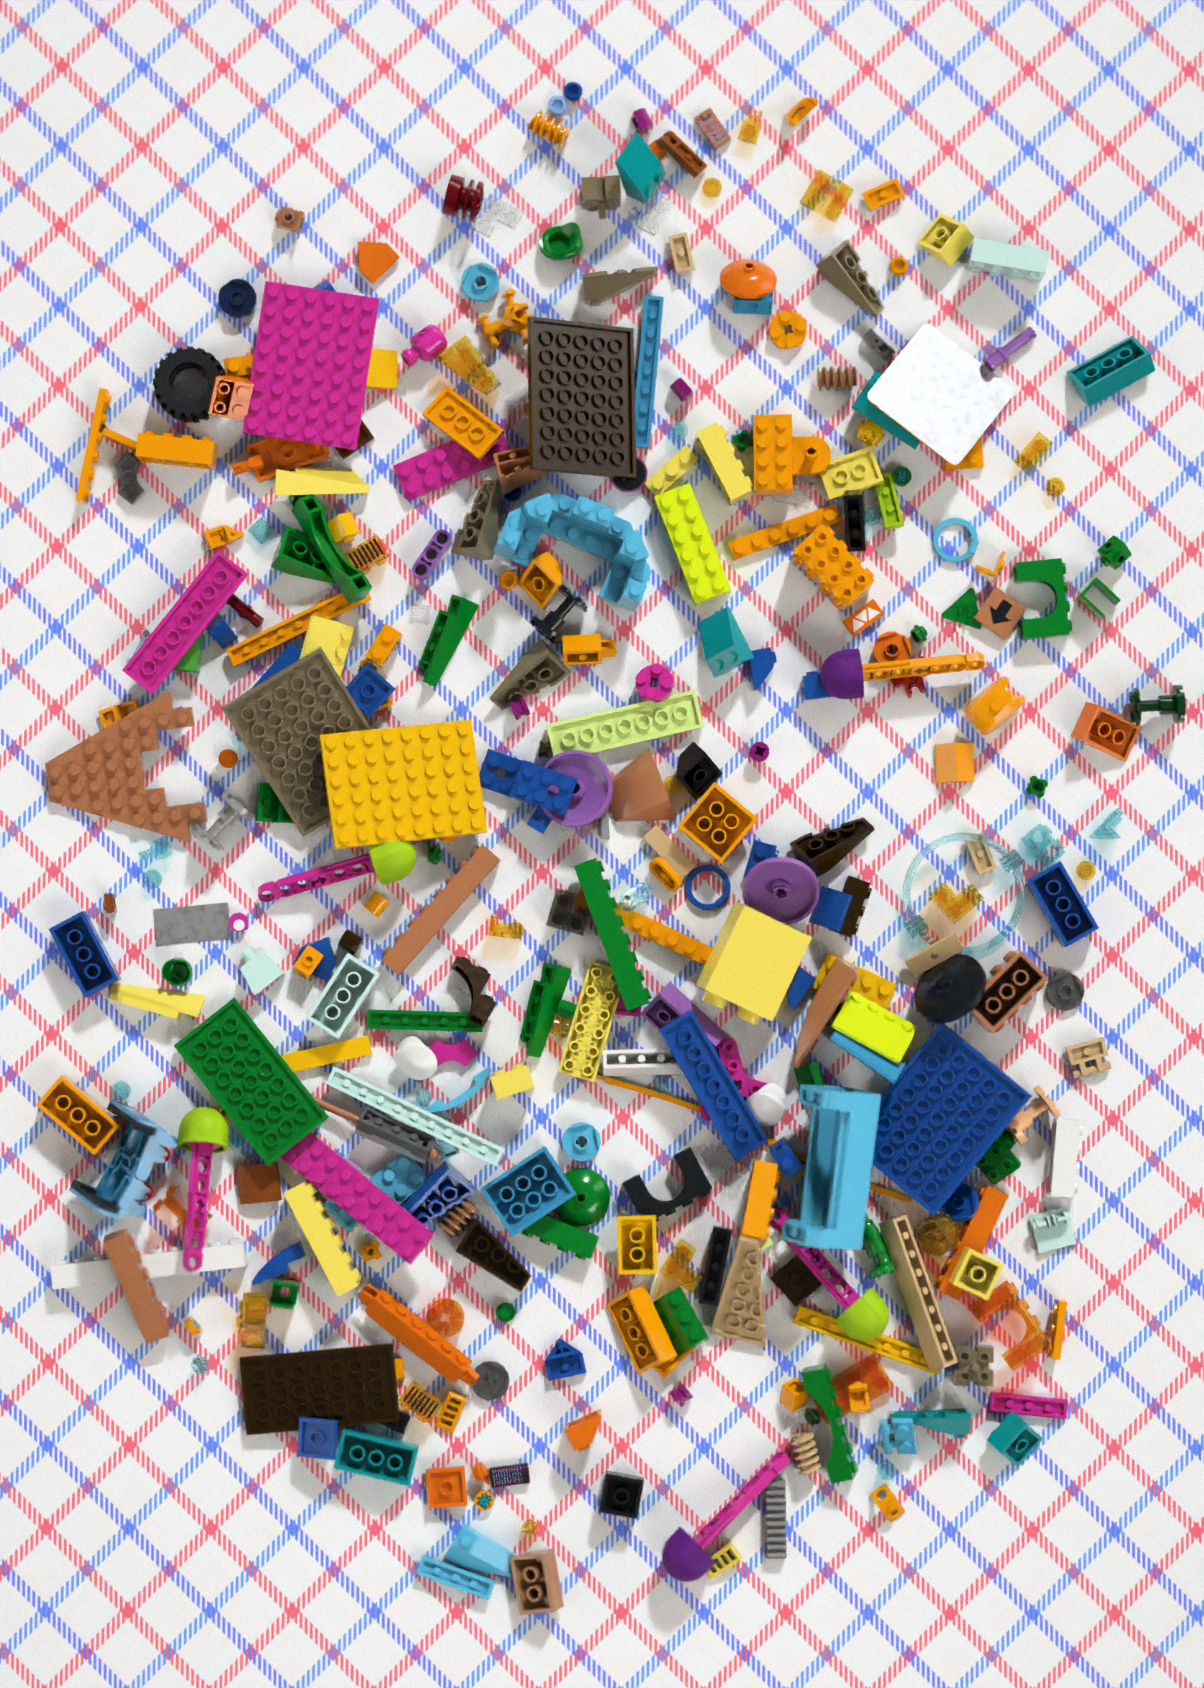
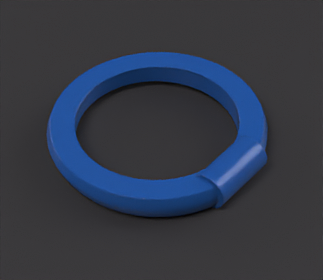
M702 865L695 868L687 877L685 883L686 895L695 907L702 910H714L720 908L729 899L731 890L730 880L727 874L719 867ZM713 871L720 875L724 881V893L713 904H703L697 901L691 892V883L700 872Z

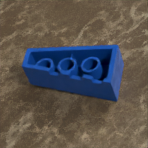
M444 1161L402 1207L426 1226L431 1223L432 1219L443 1215L447 1209L455 1204L458 1205L463 1201L462 1199L468 1195H473L477 1191L468 1179L448 1162Z

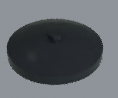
M956 954L925 971L919 979L914 992V1002L917 1010L925 1019L938 1024L949 1023L962 1018L979 1003L984 994L987 980L983 967L971 956Z

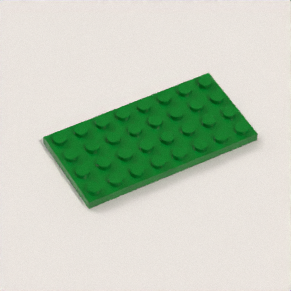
M235 998L231 999L174 1045L268 1166L329 1118Z

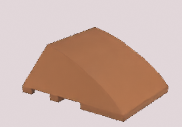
M648 748L612 777L613 796L609 806L615 822L676 820L658 768Z

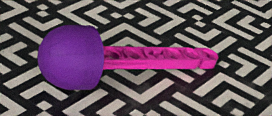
M784 1451L777 1452L767 1462L768 1464L763 1466L694 1538L679 1527L666 1541L662 1550V1562L667 1573L674 1579L683 1582L697 1580L707 1573L715 1564V1561L704 1549L775 1478L777 1473L781 1472L789 1463V1456Z

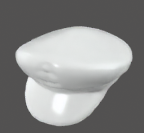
M408 1036L402 1040L394 1057L397 1067L407 1077L414 1080H425L432 1076L437 1069V1058L433 1051L425 1046L416 1036Z
M769 1083L764 1085L758 1092H755L746 1100L752 1114L762 1127L775 1125L785 1113V1093L776 1084Z

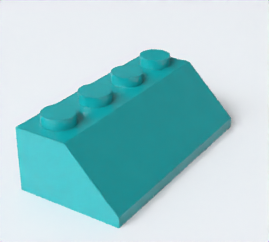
M1132 335L1067 371V375L1080 398L1088 407H1091L1156 370L1151 354Z
M875 371L851 408L913 449H916L921 441L868 400V392L882 376V374Z

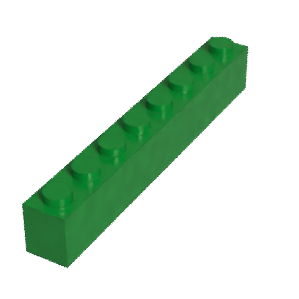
M594 858L575 865L577 877L626 1010L629 1011L648 1004V999L651 998L648 987L644 988L642 981L645 979L642 970H637L635 965L638 959L635 952L630 951L629 944H631L628 933L624 934L622 926H625L622 916H617L615 908H618L615 897H610L608 890H611L608 878L605 880L603 878L602 872L605 870L601 860L597 861Z

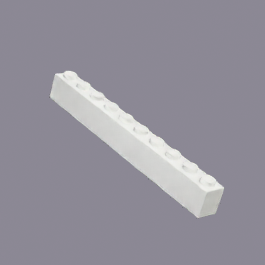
M239 1239L228 1240V1244L220 1245V1242L208 1243L209 1246L204 1247L201 1251L203 1253L202 1267L192 1272L186 1271L183 1267L182 1260L185 1249H182V1246L170 1247V1251L163 1252L162 1248L152 1249L151 1253L148 1254L140 1251L142 1256L141 1263L143 1267L148 1269L150 1278L238 1268L247 1265L245 1243H239ZM193 1244L192 1247L196 1248L197 1244ZM105 1255L94 1256V1260L86 1261V1258H76L73 1263H67V1260L55 1261V1265L50 1266L52 1290L119 1282V1279L110 1259H105ZM191 1257L189 1261L190 1266L194 1268L195 1260Z

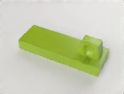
M883 473L884 483L874 487L886 531L904 527V521L892 473Z

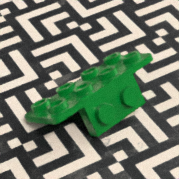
M1006 1129L977 1164L992 1184H997L1021 1166V1162L1011 1151L1012 1147L1016 1144L1014 1137Z

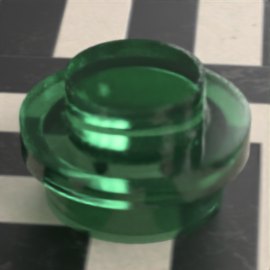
M808 1407L805 1410L803 1416L811 1426L818 1425L821 1422V1415L815 1408L811 1409Z

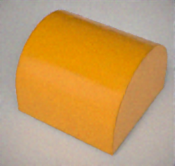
M374 891L363 906L379 918L390 902Z

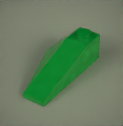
M286 526L276 548L271 567L290 575L336 584L304 532Z

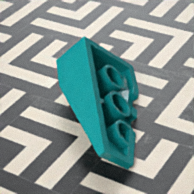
M967 1408L890 1411L892 1418H913V1424L954 1435V1438H964L965 1434H970L971 1412Z

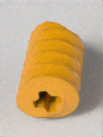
M540 110L532 118L527 130L533 127V134L539 132L540 138L546 135L545 140L547 142L552 139V145L559 143V149H561L569 136V125L561 128L562 121L556 125V118L549 121V114L542 117V110Z

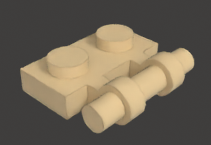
M1103 1037L1065 1047L1070 1066L1076 1064L1079 1066V1070L1072 1071L1074 1079L1079 1077L1086 1078L1090 1074L1097 1072L1100 1074L1104 1073L1105 1070L1111 1069L1110 1061L1103 1063L1101 1059L1102 1057L1109 1056ZM1095 1059L1096 1065L1085 1066V1062Z

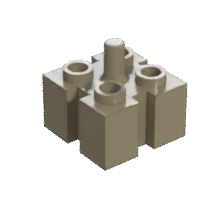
M620 175L600 178L581 177L583 209H587L589 212L598 211L599 219H606V210H616L617 207H621Z
M952 1344L958 1360L957 1367H952V1384L954 1386H970V1381H975L977 1386H993V1370L989 1368V1363H993L994 1347L992 1345L975 1344V1349H970L968 1344Z

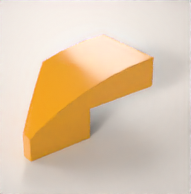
M221 525L203 533L210 551L245 536L243 532L231 529L227 525Z

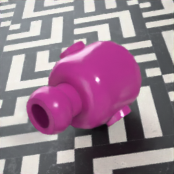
M427 325L410 338L411 348L403 350L401 357L408 366L415 365L419 358L425 362L435 360L447 348L446 337L436 325Z

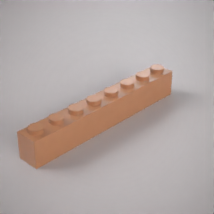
M477 845L470 853L472 857L469 861L464 860L459 865L458 869L460 871L455 876L452 874L445 881L447 886L443 890L440 888L432 896L434 898L433 902L430 905L426 903L419 911L422 914L418 919L414 917L407 925L409 929L405 933L401 932L395 938L396 944L392 948L388 946L381 954L383 956L381 961L397 975L400 976L501 861L484 845L481 847Z

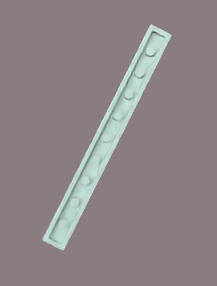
M335 1066L326 1081L327 1085L495 1167L498 1166L505 1152L504 1148Z

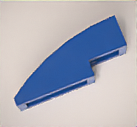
M301 1241L288 1246L270 1259L252 1280V1285L290 1271L288 1263L306 1256Z

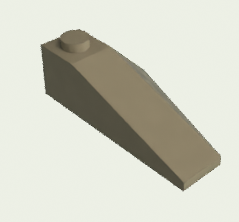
M658 267L635 268L630 273L621 269L612 274H608L607 271L582 274L586 305L590 304L591 307L601 305V302H605L657 275Z

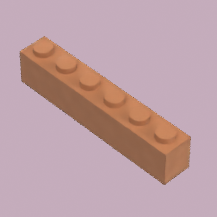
M125 1228L105 1235L103 1245L146 1343L149 1344L168 1337L171 1323L169 1318L164 1316L162 1302L157 1300V1291L154 1284H150L148 1269L143 1267L141 1263V1253L139 1250L136 1251L134 1247V1237Z

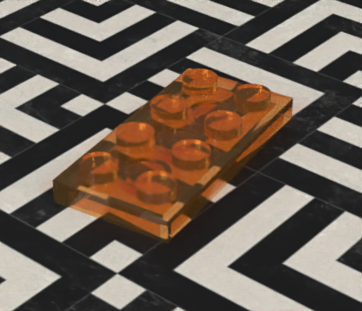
M875 1353L836 1374L831 1380L832 1386L837 1390L838 1398L836 1400L838 1406L842 1408L843 1417L851 1413L848 1386L852 1383H867L869 1402L894 1388ZM811 1397L827 1426L830 1425L822 1407Z

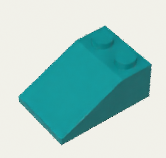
M635 133L615 161L626 196L646 203L653 196L659 183L663 182L665 172L660 160L641 136Z
M729 606L699 622L705 659L714 678L726 674L754 658Z

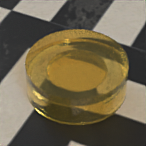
M716 178L705 180L703 183V193L709 198L719 196L722 189L721 182Z

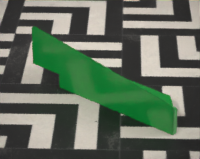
M452 594L447 612L439 610L419 661L420 669L424 671L425 675L423 682L432 686L437 685L477 611L478 604Z
M543 963L541 981H533L520 1035L522 1042L527 1044L528 1056L541 1057L560 999H562L572 972L569 968Z

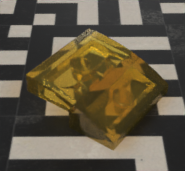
M820 169L817 171L799 203L820 216L835 222L854 189L841 180L834 179Z

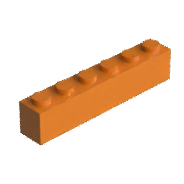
M988 1185L980 1188L978 1192L979 1208L976 1214L968 1222H964L960 1232L962 1235L959 1240H955L952 1246L954 1252L951 1257H947L944 1263L943 1275L939 1274L935 1284L938 1291L957 1300L960 1299L964 1289L949 1282V1279L965 1246L982 1253L1009 1195Z

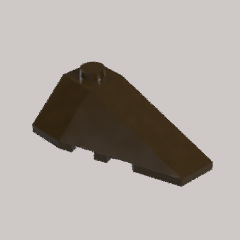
M863 817L843 823L836 829H823V832L819 834H805L791 842L790 846L798 861L810 867L816 877H819L830 871L875 829Z

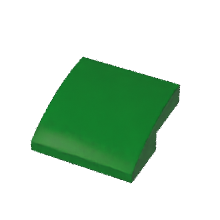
M257 783L255 821L294 823L270 784Z

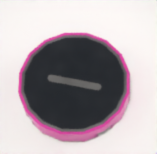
M636 456V478L610 477L611 483L621 492H636L644 486L648 471L645 463Z

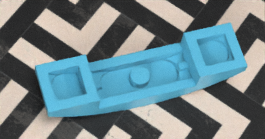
M489 1066L474 1076L473 1079L477 1084L449 1103L445 1104L441 1098L424 1110L430 1113L440 1112L463 1103L481 1088L492 1069Z

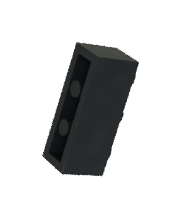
M864 489L845 490L843 501L847 551H866L867 530Z

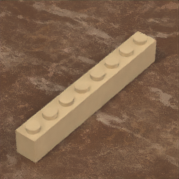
M907 1215L879 1223L881 1234L891 1262L895 1266L896 1270L894 1271L929 1371L943 1369L957 1363V1357Z

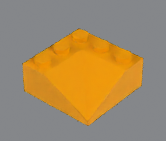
M714 782L678 824L677 828L721 864L757 822L758 818Z

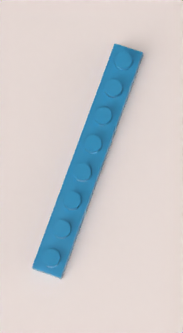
M645 295L635 394L636 448L650 449L664 297Z

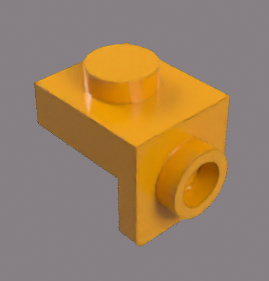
M854 1382L849 1385L848 1397L851 1414L870 1412L867 1383Z

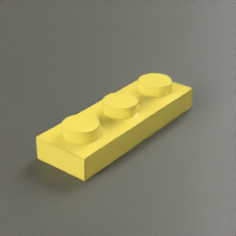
M685 445L644 485L654 496L662 494L692 467L699 458Z

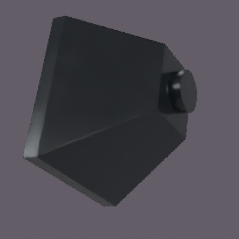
M692 742L679 755L676 778L696 800L723 773L696 743Z

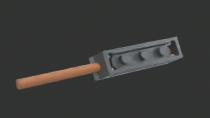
M314 1097L322 1109L356 1124L355 1133L423 1164L426 1163L428 1157L429 1160H435L439 1156V1149L434 1146L436 1137L367 1106H365L359 1117Z

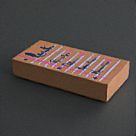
M708 108L694 118L715 150L731 140V137L711 108Z

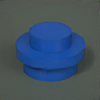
M576 82L566 84L563 91L565 98L569 101L579 100L582 96L580 84Z

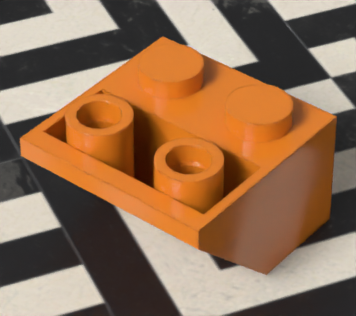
M233 375L216 376L208 414L244 421V416L247 415L254 386L253 382L250 379Z

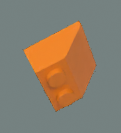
M601 1409L565 1424V1431L574 1451L579 1450L581 1452L590 1448V1444L594 1440L602 1419Z

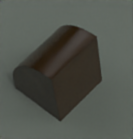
M346 929L338 946L354 956L364 939Z

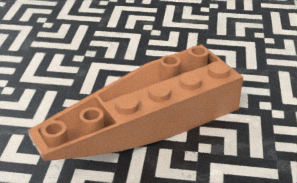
M838 956L817 989L804 1019L794 1067L797 1069L799 1065L803 1066L809 1057L806 1054L810 1049L813 1050L819 1041L817 1037L820 1032L823 1034L828 1026L827 1021L837 1012L839 1002L844 1003L849 994L847 989L849 986L853 987L859 978L857 968Z

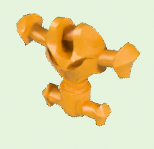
M509 288L506 293L501 295L507 302L502 320H495L490 324L487 319L488 315L483 314L477 319V323L481 322L483 326V335L490 341V349L498 348L501 342L497 341L496 335L502 334L505 329L521 334L525 339L523 345L527 344V318L533 315H527L526 310L529 308L528 304L514 303L513 297L516 291L512 288Z

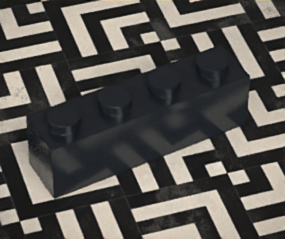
M713 1226L698 1303L716 1307L718 1305L733 1231L731 1228Z

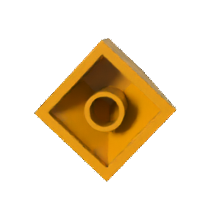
M548 551L535 557L518 581L521 588L542 610L547 607L562 584L561 565Z

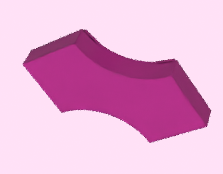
M437 1039L429 1047L437 1058V1066L446 1061H456L466 1066L478 1054L465 1039L453 1045L445 1044Z

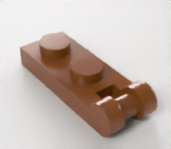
M667 131L656 141L658 148L665 149L694 178L708 166L672 131Z

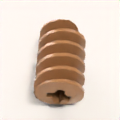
M817 367V387L819 391L822 390L823 386H825L826 391H829L830 386H833L834 391L837 390L838 386L841 387L842 391H844L846 386H848L849 391H852L853 386H856V367H853L851 372L849 367H845L844 372L841 367H838L836 372L833 367H830L828 372L826 367H822L821 372Z
M466 1197V1201H462L460 1207L453 1206L455 1213L448 1211L450 1218L443 1217L444 1224L437 1223L450 1237H458L457 1230L464 1231L462 1224L469 1226L467 1219H475L472 1213L480 1214L478 1208Z

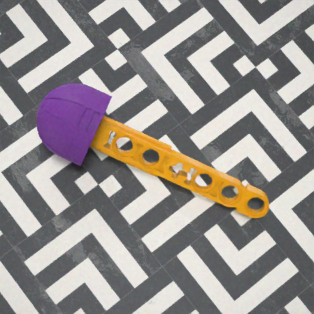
M858 648L846 649L831 654L824 661L820 671V679L824 689L832 696L840 699H857L864 697V681L978 670L985 666V660L982 653H966L965 655L957 654L862 664Z

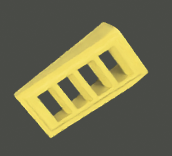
M731 1541L710 1556L713 1560L717 1558L722 1567L718 1568L715 1563L713 1567L716 1571L712 1573L709 1569L706 1574L712 1580L743 1559ZM730 1550L734 1558L731 1559L726 1551ZM723 1554L724 1557L727 1559L728 1562L726 1564L721 1559L720 1555Z

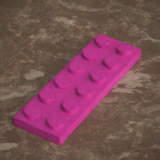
M503 434L479 461L453 440L393 465V468L409 502L494 466L493 454L510 450Z

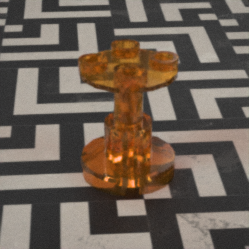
M173 1184L166 1191L167 1197L164 1200L159 1199L153 1205V1214H156L165 1206L179 1218L176 1222L185 1229L187 1210L172 1197L180 1187V1185L175 1186ZM207 1210L206 1218L210 1220L213 1215ZM194 1219L193 1226L195 1229H198L199 1223Z

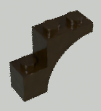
M457 956L451 968L462 976L471 994V1008L467 1019L484 1028L497 1004L491 996L481 994L491 974L485 968L471 964L469 959Z

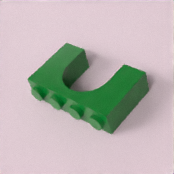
M1062 558L1015 563L1013 565L1015 584L1044 583L1051 588L1055 595V607L1050 615L1042 618L1023 619L1019 622L1021 641L1068 636L1070 634L1069 631H1072V622L1068 620L1067 612H1070V603L1066 601L1065 593H1068V584L1064 582L1063 574H1066L1065 563H1062Z

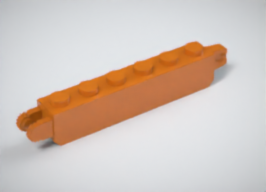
M369 1283L363 1287V1291L361 1290L358 1293V1299L367 1306L365 1309L366 1315L449 1382L456 1383L460 1379L469 1386L476 1382L479 1375L470 1366L472 1360L383 1288L379 1291Z

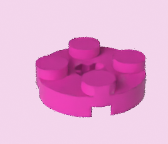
M656 663L647 666L635 677L637 693L645 701L661 702L666 700L672 693L674 686L673 676L661 664ZM651 681H659L658 686L654 687L653 685V687H651Z

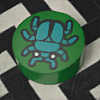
M898 467L894 470L892 477L894 483L902 487L910 482L912 475L908 468Z

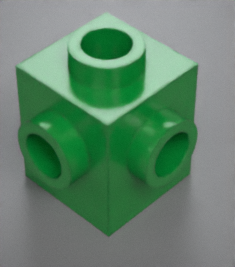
M1114 535L1097 550L1101 556L1099 559L1101 563L1106 567H1112L1114 570L1132 555L1127 545Z

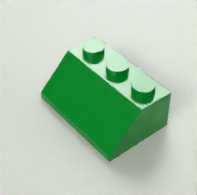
M680 1286L653 1302L677 1354L676 1357L709 1339Z

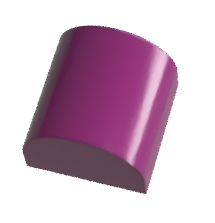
M645 108L633 111L631 120L638 134L648 131L653 127Z
M680 377L670 386V389L681 402H684L693 394L690 387Z

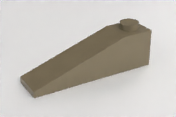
M846 239L816 264V267L829 283L870 315L876 317L884 309V306L875 288L869 285L866 270L862 271L858 263L860 261L859 255Z
M483 481L473 501L475 505L470 514H466V522L462 530L458 529L451 550L452 553L477 560L493 559L494 553L492 552L498 540L500 481Z
M541 639L525 653L492 694L490 700L503 710L509 707V703L512 701L517 702L520 698L531 693L535 695L540 692V689L548 685L550 687L556 685L570 674L571 671L564 665V662L553 648Z

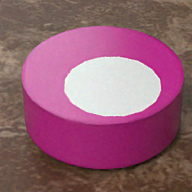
M235 913L229 919V926L233 931L242 932L248 927V918L243 913Z

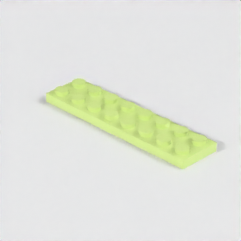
M692 690L670 695L661 702L649 700L546 724L553 756L569 750H581L593 754L704 728L696 691Z

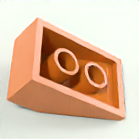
M1086 702L1070 737L1126 762L1141 727L1099 705Z

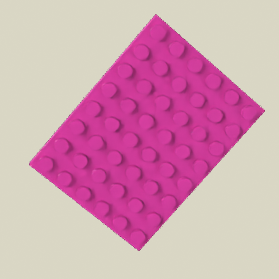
M265 281L250 378L254 386L248 413L244 416L242 433L357 451L380 299Z

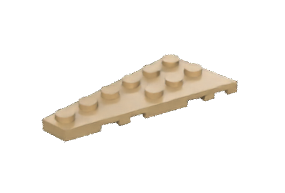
M740 1235L710 1333L766 1347L759 1239Z

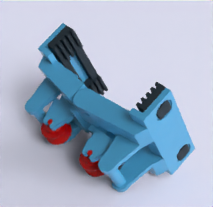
M111 1099L107 1110L127 1119L117 1147L119 1148L118 1152L115 1153L96 1188L73 1180L69 1191L95 1211L117 1220L120 1217H124L125 1214L142 1217L146 1209L144 1206L136 1203L135 1200L144 1202L151 1198L153 1188L145 1181L149 1177L153 1162L159 1165L165 1164L170 1158V1151L167 1147L174 1148L178 1140L135 1108Z

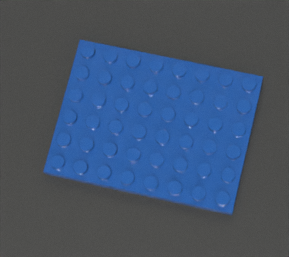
M945 1023L939 1024L901 1071L895 1083H892L881 1096L873 1165L935 1216L1030 1100L1032 1095Z

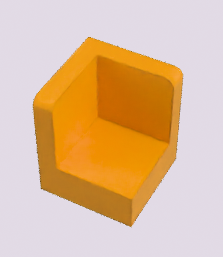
M796 1377L782 1385L779 1400L781 1404L792 1413L806 1406L808 1393L805 1392L803 1382Z

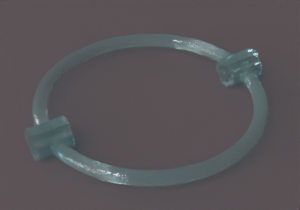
M954 833L929 843L916 855L910 864L903 884V905L908 918V922L904 924V927L913 939L920 936L929 945L937 942V940L925 932L929 927L921 915L915 916L913 913L910 889L914 873L921 861L931 851L943 844L959 840L976 841L985 844L1002 856L999 862L1008 874L1013 872L1017 886V900L1010 921L998 935L983 944L964 947L963 951L957 953L970 955L986 951L999 944L1017 924L1022 913L1025 898L1024 881L1019 866L1024 862L1015 849L1008 852L1002 845L991 838L975 833Z

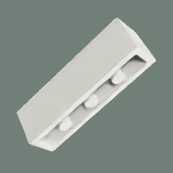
M669 1049L603 1050L604 1076L681 1075V1069Z
M1054 1118L1048 1195L1074 1198V1194L1078 1192V1182H1075L1076 1174H1079L1080 1164L1077 1163V1155L1081 1154V1144H1078L1079 1136H1082L1083 1125L1080 1124L1079 1120Z

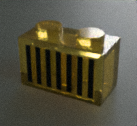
M377 535L344 553L346 559L357 569L363 571L364 575L371 571L370 568L376 564L381 566L388 561L386 558L390 557Z
M412 1380L398 1400L401 1402L400 1406L408 1412L410 1410L415 1412V1417L423 1423L426 1421L430 1423L444 1404L442 1400L415 1380Z

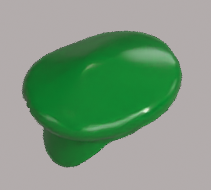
M571 222L563 226L547 229L539 239L541 253L551 260H565L577 256L583 248L579 226Z

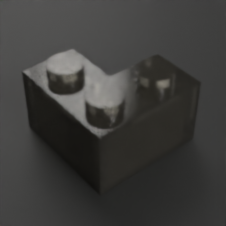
M556 888L546 926L581 936L584 935L588 917L570 912L575 893Z

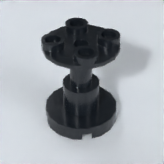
M565 585L559 587L558 590L566 599L556 611H550L542 621L535 616L529 621L533 627L534 625L537 627L536 630L553 644L555 643L556 646L562 642L561 637L556 633L564 625L565 621L563 619L570 610L577 606L586 613L588 608L578 596L574 598L571 591Z

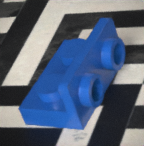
M754 840L743 877L761 861L778 857L779 851L776 850L777 846Z

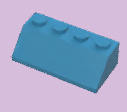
M836 1029L827 1038L890 1083H895L905 1066L903 1062L900 1061L897 1064Z

